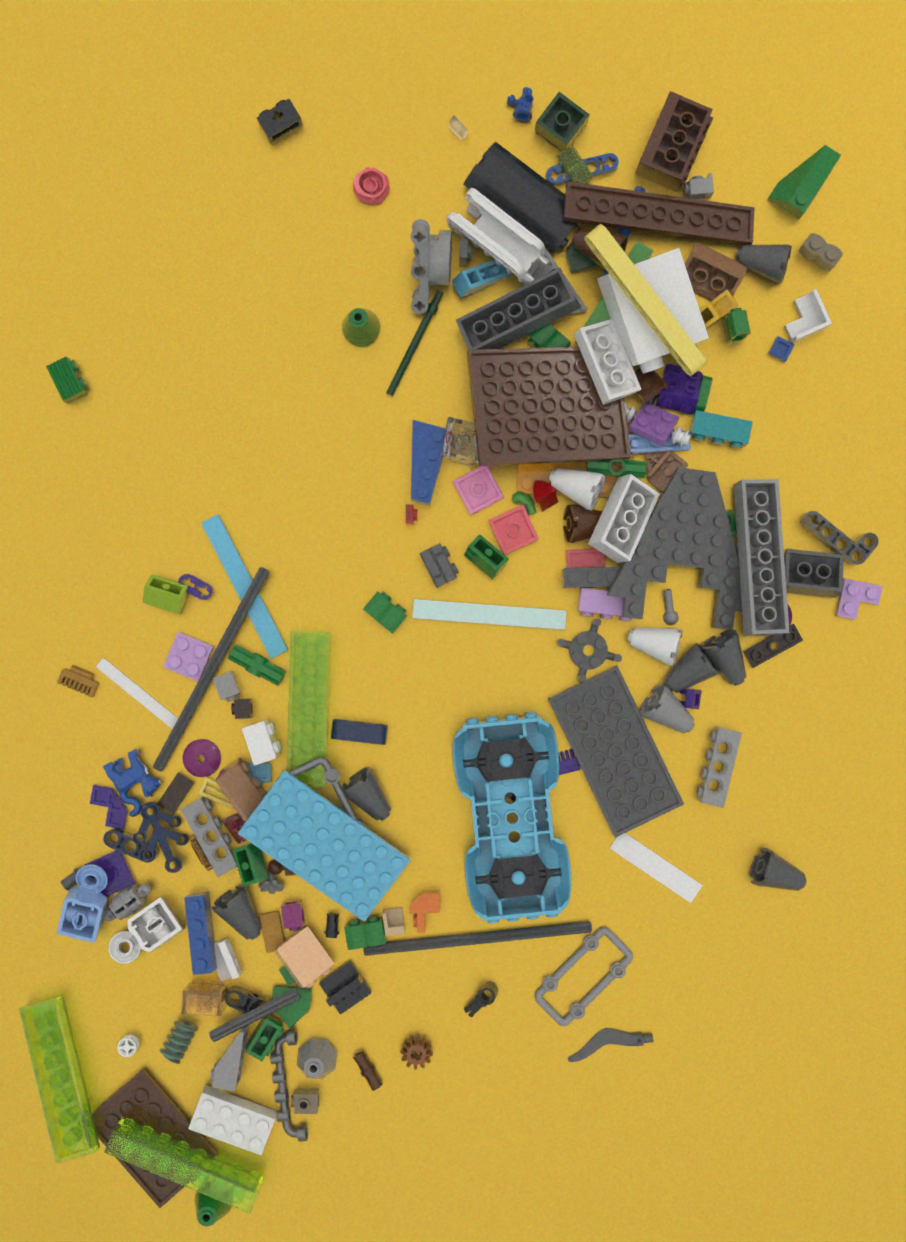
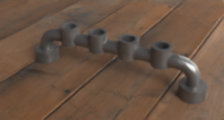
M296 1029L287 1030V1034L281 1035L276 1040L274 1052L270 1054L271 1064H276L277 1070L272 1073V1080L274 1084L278 1083L279 1091H275L274 1098L275 1102L280 1103L281 1110H277L276 1116L277 1121L282 1122L287 1135L298 1138L299 1142L308 1140L307 1125H299L297 1130H294L290 1125L291 1115L288 1108V1091L286 1090V1072L284 1071L282 1045L284 1042H287L288 1046L297 1045L298 1040Z

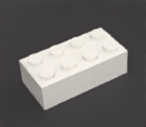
M632 474L618 477L588 544L617 563L631 561L660 494Z
M205 1085L188 1129L262 1155L277 1111Z

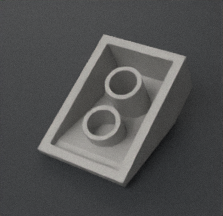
M249 1025L240 1029L218 1063L214 1064V1069H211L210 1081H213L212 1088L236 1090L241 1080Z

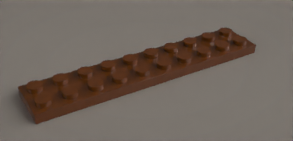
M567 181L563 221L592 225L602 224L606 227L739 245H752L755 207Z

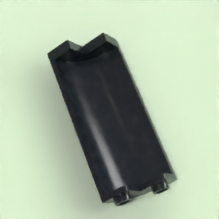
M494 142L483 154V158L479 163H476L463 185L468 189L474 188L539 238L545 247L554 254L559 248L563 250L569 242L567 237L575 227L579 229L583 224L563 221L565 194L500 144Z

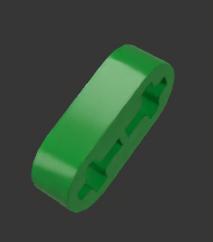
M702 375L699 400L695 411H705L712 377Z

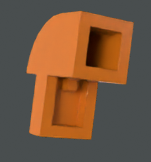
M440 890L423 891L413 898L409 914L417 913V915L413 916V926L417 927V933H425V913H440Z

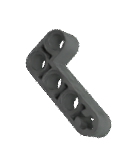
M816 511L804 513L800 518V524L805 530L835 554L844 555V561L851 566L864 563L879 543L878 537L874 533L862 534L854 542ZM812 516V517H813V519H812V522H813V523L809 524V523H808L809 520H810L809 517ZM824 527L829 530L828 537L822 535ZM865 537L871 540L869 547L864 544ZM839 539L844 542L842 550L837 547ZM853 552H857L859 555L857 562L852 559Z

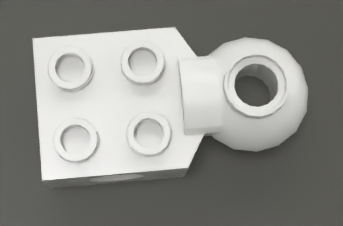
M164 897L158 898L128 919L129 931L115 934L109 943L110 956L118 963H130L138 957L141 949L153 952L184 930V927ZM123 942H128L130 945V950L127 953L121 950Z

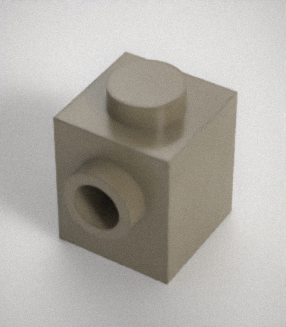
M296 1089L294 1095H291V1107H294V1114H317L319 1110V1089Z

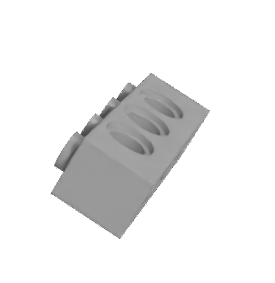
M717 726L715 730H712L710 741H712L711 749L708 748L706 753V760L708 762L707 766L703 767L701 778L703 779L702 786H699L697 790L699 802L724 808L742 735L741 732ZM721 743L727 745L724 753H720L718 750V746ZM720 761L722 763V769L716 772L714 770V764ZM716 780L718 787L715 790H710V782Z
M202 797L180 810L215 874L219 877L234 869L237 864L235 863V856H233V848L230 845L232 843L231 838L227 833L223 832L220 818L214 816L210 800ZM200 814L207 816L208 821L206 824L199 821ZM209 831H214L217 834L216 840L209 839ZM218 848L225 849V857H220L217 854Z

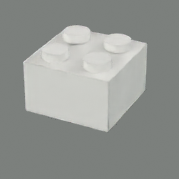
M269 719L242 728L254 766L281 756L282 747L280 741L275 739L274 733H276L273 722L270 723Z

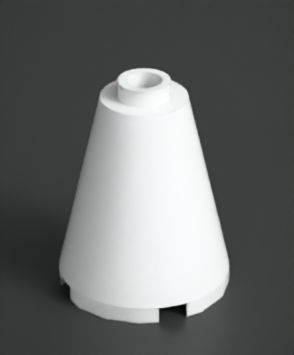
M557 468L556 471L553 470L551 472L549 481H551V486L585 509L592 511L598 501V494L602 492L605 476L601 473Z
M635 627L634 631L630 630L628 641L631 642L630 646L673 667L680 647L679 638H682L683 630Z

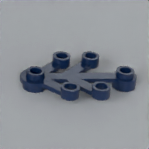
M147 802L141 808L143 821L139 831L134 834L133 840L136 843L145 842L147 838L146 832L151 823L153 832L146 850L141 852V859L143 861L152 860L157 842H159L166 859L165 869L169 873H176L182 868V862L179 858L173 856L166 837L174 840L177 845L183 846L188 843V836L161 827L159 820L167 822L171 828H176L180 826L181 819L178 816H170L161 812L156 803ZM148 808L152 809V815L147 813ZM172 819L177 820L176 826L172 824ZM138 834L143 836L141 841L137 839ZM180 836L184 837V843L179 841ZM145 852L150 853L149 859L145 858ZM170 862L175 864L173 869L169 866Z

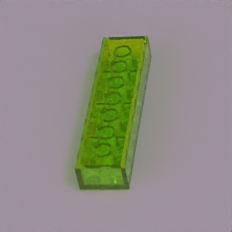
M290 631L288 772L317 757L328 759L331 632ZM322 764L295 776L309 787L325 788L327 786V782L324 780L325 770Z
M56 996L19 1008L56 1164L96 1152L100 1148L64 996Z
M121 1118L113 1130L104 1153L249 1214L264 1180V1177H261L256 1171H247L241 1165L228 1163L220 1156H211L204 1149H195L190 1147L185 1141L178 1142L173 1140L170 1135L154 1132L151 1127L140 1126L129 1118Z

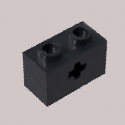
M290 98L279 101L274 108L266 109L256 117L270 144L303 125L302 119Z

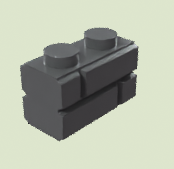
M439 543L419 553L436 588L457 579L456 574L459 572L454 563L450 564L447 558L450 554L446 546L442 547Z

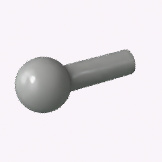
M665 589L666 612L663 619L666 624L674 625L677 623L679 616L674 611L671 589Z

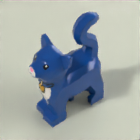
M134 749L128 753L131 767L126 770L123 767L124 760L122 758H119L114 764L109 762L103 766L107 776L119 792L121 800L126 804L134 806V809L129 813L131 817L137 816L141 812L142 806L137 798L128 796L127 791L141 783L144 796L146 798L149 796L153 797V793L161 785L160 780L153 778L148 767L140 761L139 749Z

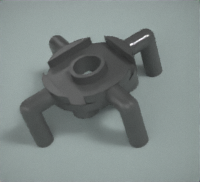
M594 619L590 631L579 633L571 642L564 639L557 641L558 646L569 649L572 661L576 666L580 667L577 676L579 682L586 681L587 669L599 667L605 659L615 662L622 660L620 654L608 652L606 641L597 633L598 627L601 625L600 619ZM586 645H591L594 649L593 654L590 656H586L583 653V648Z

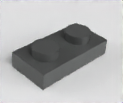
M460 238L459 267H467V261L471 262L472 245H468V238Z

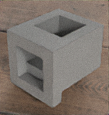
M709 173L706 178L694 176L688 182H685L684 193L688 195V198L705 199L712 197L714 193L712 173Z

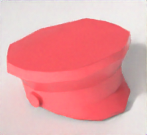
M367 167L354 177L353 192L360 202L374 205L381 203L390 191L387 175L375 168Z

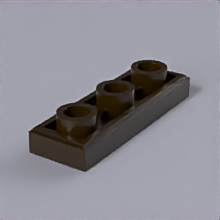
M791 624L789 626L790 633L770 636L744 650L743 653L751 668L764 663L803 641L796 626ZM773 642L776 644V648L774 650L771 648V644Z

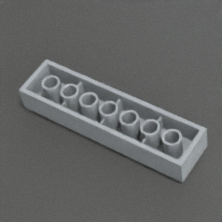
M779 479L740 480L734 484L744 637L788 634L790 632Z

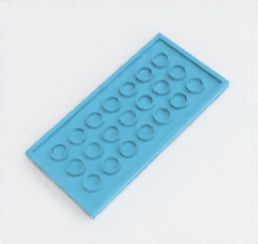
M285 769L238 831V834L364 922L411 861L404 853Z

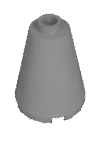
M664 684L656 686L651 691L653 695L650 698H645L640 709V713L644 718L680 733L690 732L693 729L694 718Z

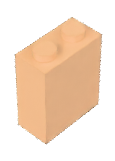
M308 926L301 928L273 950L300 988L306 987L308 989L317 982L315 979L320 975L323 977L332 970L330 967L334 965V962Z

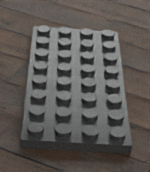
M618 666L612 667L585 682H581L548 698L615 838L684 805Z

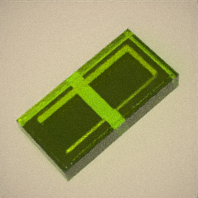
M573 145L556 155L557 160L572 182L586 184L593 179L594 176Z

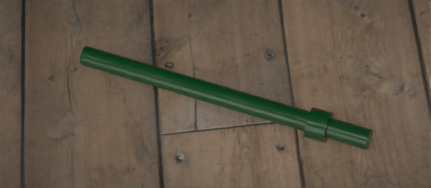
M439 290L436 291L431 303H428V309L386 391L390 396L394 395L432 316L438 310L437 306L444 294Z

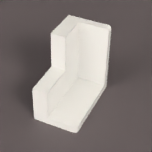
M817 289L793 301L801 318L785 325L784 328L791 343H795L826 329L832 324Z

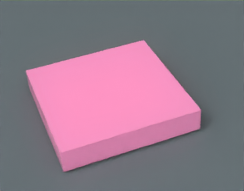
M480 466L453 481L470 516L504 498L488 466Z

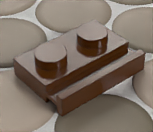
M639 368L635 371L642 389L636 392V394L644 403L661 393L660 390L663 388H668L667 383L654 370L642 373Z

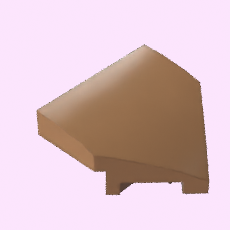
M670 450L660 453H646L649 483L661 493H663L676 468H686L688 466L686 461L674 452H670Z

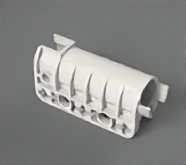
M474 188L469 189L465 200L469 202L467 212L477 222L473 225L459 213L456 214L454 212H450L446 217L448 228L463 238H469L474 247L483 249L487 257L492 256L497 265L502 264L506 267L509 274H515L520 283L526 285L534 280L531 275L540 265L541 261L545 264L551 263V261L544 257L545 245L539 238Z

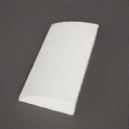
M613 319L580 328L574 333L603 405L642 390Z

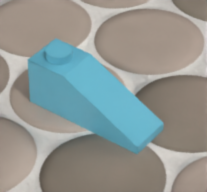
M494 260L461 271L452 280V283L459 297L462 298L508 278L513 273L509 274L506 267L502 264L497 265Z

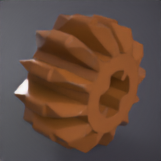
M416 1035V1040H413L410 1036L408 1038L409 1043L404 1041V1048L400 1049V1053L403 1054L401 1060L407 1061V1067L414 1064L415 1070L418 1064H420L421 1068H424V1062H431L429 1057L433 1056V1051L430 1050L432 1045L431 1043L426 1044L427 1038L419 1041V1035ZM413 1050L420 1051V1055L413 1053Z

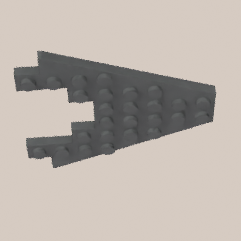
M681 467L676 468L651 513L631 561L623 563L607 592V596L624 598L622 617L643 619L647 581L665 583L667 566L671 564L701 568L699 588L717 590L712 628L733 630L735 611L742 612L739 558L716 472Z

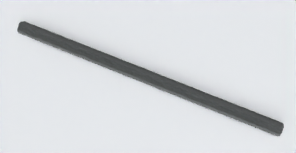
M260 567L159 753L153 765L155 770L161 772L167 764L269 574V570Z
M588 921L386 942L383 945L364 947L363 951L365 956L591 933L592 924Z

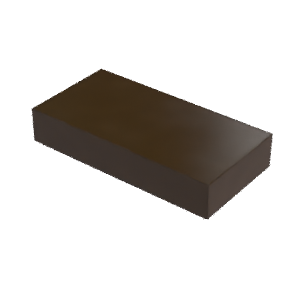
M178 772L157 805L173 815L195 782L181 772Z

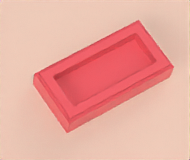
M597 549L566 550V568L605 567V554Z

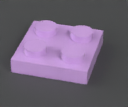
M178 632L163 667L199 681L214 646Z

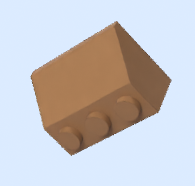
M697 241L685 262L693 291L712 301L727 289L734 295L747 270V266Z
M239 757L221 769L215 781L246 822L267 792L262 789L259 778L254 777L250 772L251 769L248 763L242 761Z

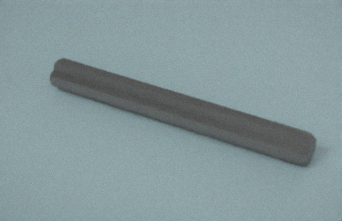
M293 989L211 1030L209 1036L213 1042H216L299 1000L300 995L296 989Z

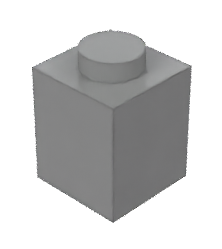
M234 671L213 678L221 700L226 699L229 702L237 699V694L242 693Z

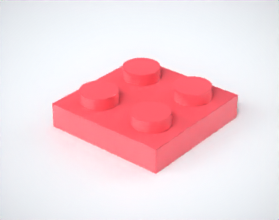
M524 504L488 520L504 555L539 540Z

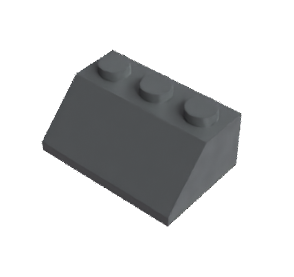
M794 549L785 550L784 563L787 593L836 598L842 593L844 555Z

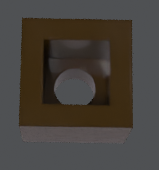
M252 698L234 700V703L231 705L232 715H235V719L253 718Z

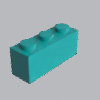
M696 410L692 416L689 434L694 436V440L705 441V439H709L714 444L723 445L724 443H730L731 447L742 448V446L749 444L753 421Z

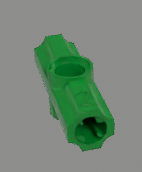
M622 459L588 461L587 472L601 473L612 477L632 474L636 478L645 479L646 461ZM619 463L622 470L616 473L612 471L611 465Z
M237 644L234 645L227 658L244 667L249 673L262 677L279 686L286 674V671L273 665L268 659L257 653H252Z

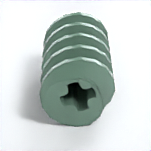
M182 1019L181 1022L174 1021L178 1028L170 1029L174 1035L168 1034L167 1038L170 1042L164 1041L163 1043L167 1049H160V1052L166 1059L176 1064L181 1063L180 1059H183L184 1052L188 1049L187 1046L190 1045L191 1039L195 1036L194 1032L198 1030L196 1024L186 1019Z

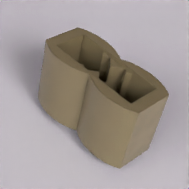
M811 233L798 250L804 258L814 261L819 268L825 271H831L843 255L838 247L827 244L823 237L815 233Z

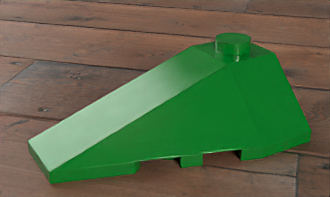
M824 145L780 180L768 197V200L800 219L829 176L841 154Z

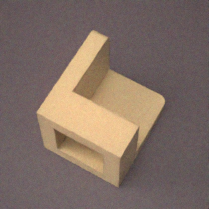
M402 908L384 909L382 915L385 936L405 934Z

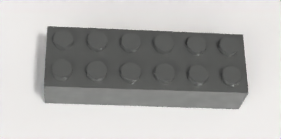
M560 267L456 319V322L469 350L500 349L580 308Z

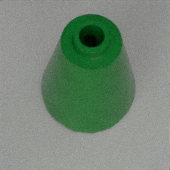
M356 308L345 316L342 323V331L349 343L364 347L377 339L380 332V323L372 311L365 308Z
M210 1180L202 1184L195 1194V1208L197 1220L202 1226L213 1225L231 1210L233 1193L228 1185L222 1181Z

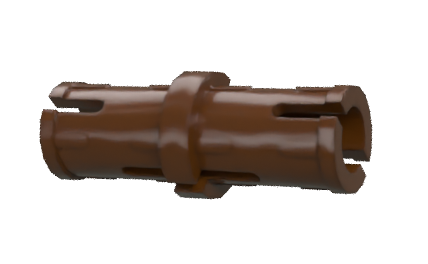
M362 1050L355 1054L353 1059L361 1070L360 1074L367 1080L371 1090L374 1091L380 1088L383 1083L377 1076L374 1065H371L364 1051Z

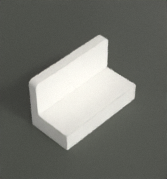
M226 937L214 942L216 971L220 980L224 981L229 978L235 979L239 977L243 971L229 938Z

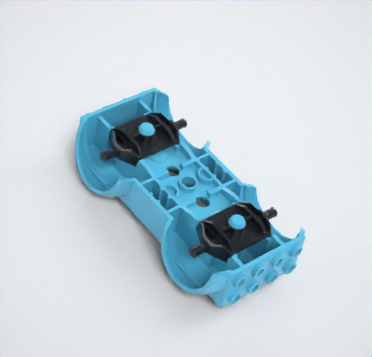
M527 712L523 717H517V714L505 715L506 718L498 719V716L486 717L485 721H479L478 718L467 719V722L463 723V727L453 738L452 753L455 777L460 793L471 799L476 843L465 854L466 886L475 914L483 918V921H488V923H498L500 919L518 921L520 917L537 919L540 915H546L549 918L557 917L569 904L571 896L569 853L565 842L553 835L549 791L557 786L559 779L558 744L553 726L541 719V716L537 715L536 712ZM509 792L514 793L516 796V800L512 804L507 803L504 799L505 795ZM511 812L516 813L518 816V820L515 823H510L506 819L507 815ZM510 832H518L520 834L519 841L511 842L508 838Z

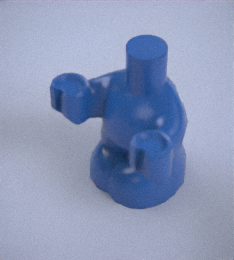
M524 87L522 96L519 99H515L514 95H510L507 98L508 105L516 106L513 117L519 121H529L532 119L534 97L531 88Z

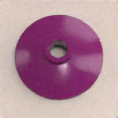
M198 739L191 742L183 753L184 767L190 774L196 777L212 775L217 771L221 763L219 748L212 741L206 739ZM199 755H202L204 757L203 762L198 761L197 758Z

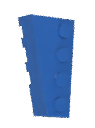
M413 420L411 501L430 506L446 450L444 438L449 429Z

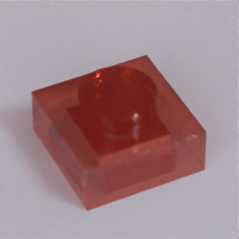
M406 504V525H414V521H418V509H414V504Z

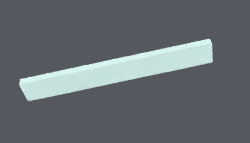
M414 599L412 618L561 630H565L566 625L565 610Z

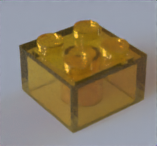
M200 979L192 980V982L187 984L182 993L181 1014L221 1016L227 1007L225 996L228 984H223V981L219 980L211 981V983H203L204 981Z

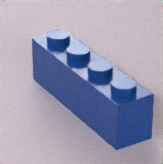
M209 892L192 893L184 897L193 975L212 973L217 969Z

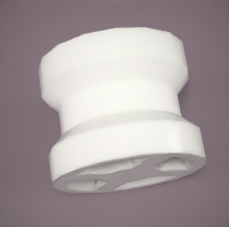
M133 1034L125 1035L117 1046L119 1054L123 1057L134 1055L139 1048V1039Z

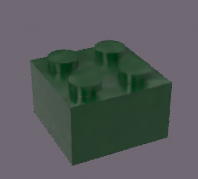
M558 92L536 121L535 131L563 152H566L588 123L590 114L561 92Z

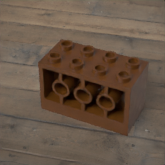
M670 91L635 174L677 192L679 186H684L714 118L710 116L713 109Z

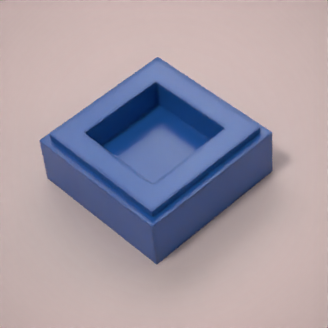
M777 336L768 354L785 363L795 344Z

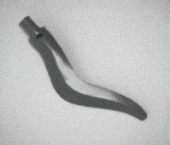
M610 1028L603 1029L595 1034L578 1053L570 1056L568 1061L577 1062L583 1060L607 1044L644 1046V1043L654 1042L653 1034H629Z

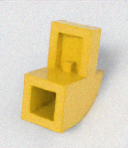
M728 289L713 301L706 303L700 308L706 329L724 318L730 310L739 306Z

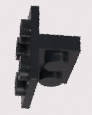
M351 961L319 983L327 995L326 1002L330 1007L334 1005L339 1014H343L371 994L370 988Z

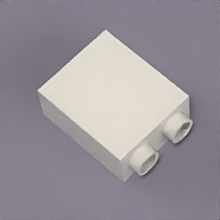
M677 248L634 264L696 347L697 342L708 339L707 330L680 249ZM607 274L597 278L610 319H613L631 365H640L642 373L665 366L662 356L670 352L612 276Z

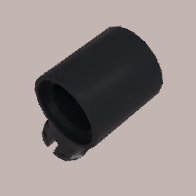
M491 982L485 983L475 995V998L464 1007V1011L466 1013L470 1011L468 1015L473 1017L482 1007L492 1004L498 995V987ZM485 990L490 991L493 996H492V997L486 996L485 993H484V991H485Z

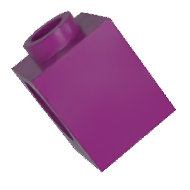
M302 900L284 902L281 905L284 929L289 928V931L300 930L305 924Z

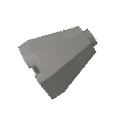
M311 1037L298 1049L297 1066L307 1078L323 1079L335 1070L337 1050L331 1046L328 1039Z

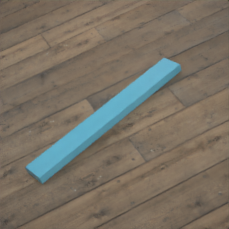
M217 514L201 524L242 601L253 580L220 516ZM258 593L247 614L272 659L288 651V648L261 595Z

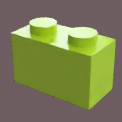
M151 574L144 586L142 603L179 615L186 602L188 586Z

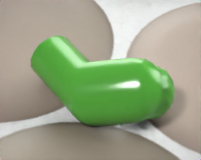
M522 491L513 494V502L524 504L528 515L537 513L533 498Z

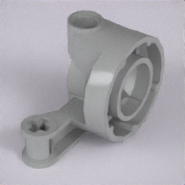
M418 219L414 221L411 232L414 254L416 255L412 261L411 275L413 278L420 280V284L413 292L411 308L415 313L421 314L428 309L429 285L450 286L452 231L440 230L438 235H430L428 222Z

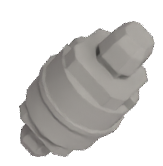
M144 883L139 887L134 884L118 892L112 898L109 908L103 915L107 921H112L115 918L122 920L136 913L143 906L146 900L145 897L151 891L149 884Z

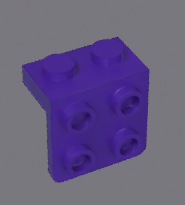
M666 364L663 380L667 383L668 388L660 390L661 393L658 394L656 406L692 415L699 400L702 372L697 371L694 375L689 376L681 366Z

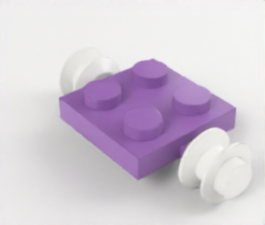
M627 402L625 403L627 424L632 421L629 427L630 432L662 446L665 445L669 436L672 437V444L680 443V448L683 445L687 446L691 438L689 430L682 432L681 426L674 430L679 416L647 402L636 413L635 406L628 408Z

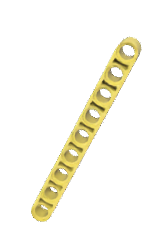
M599 224L584 237L586 244L685 373L689 376L694 375L707 363L705 357L605 226Z

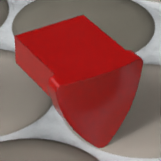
M535 480L533 494L536 503H538L543 512L559 502L556 496V488L545 481Z

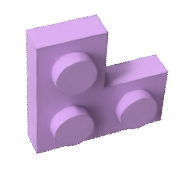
M844 578L836 616L856 620L860 602L879 605L883 586Z

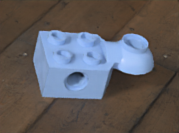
M89 864L78 870L76 874L78 887L70 889L64 899L57 934L95 943L101 929L108 899L101 893L107 885V875L100 866Z

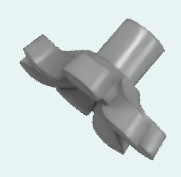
M271 873L268 874V881L259 882L258 885L261 888L260 891L265 892L269 890L270 894H275V890L282 891L283 884L278 883L275 880L276 875Z

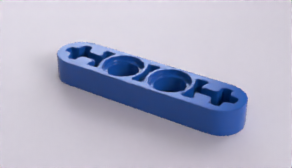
M607 153L580 160L581 162L573 167L577 169L584 165L586 168L588 163H594L597 169L594 172H589L591 177H596L614 172L619 164V159L615 154ZM607 159H610L611 162H614L612 167H609V165L606 164L603 165L602 170H600L599 161H601V165L607 163ZM561 164L550 167L546 172V180L554 186L566 184L567 181L573 182L565 169V179H563V175H559L562 173V169H564ZM552 172H555V175H559L557 180H554L552 177L550 178Z

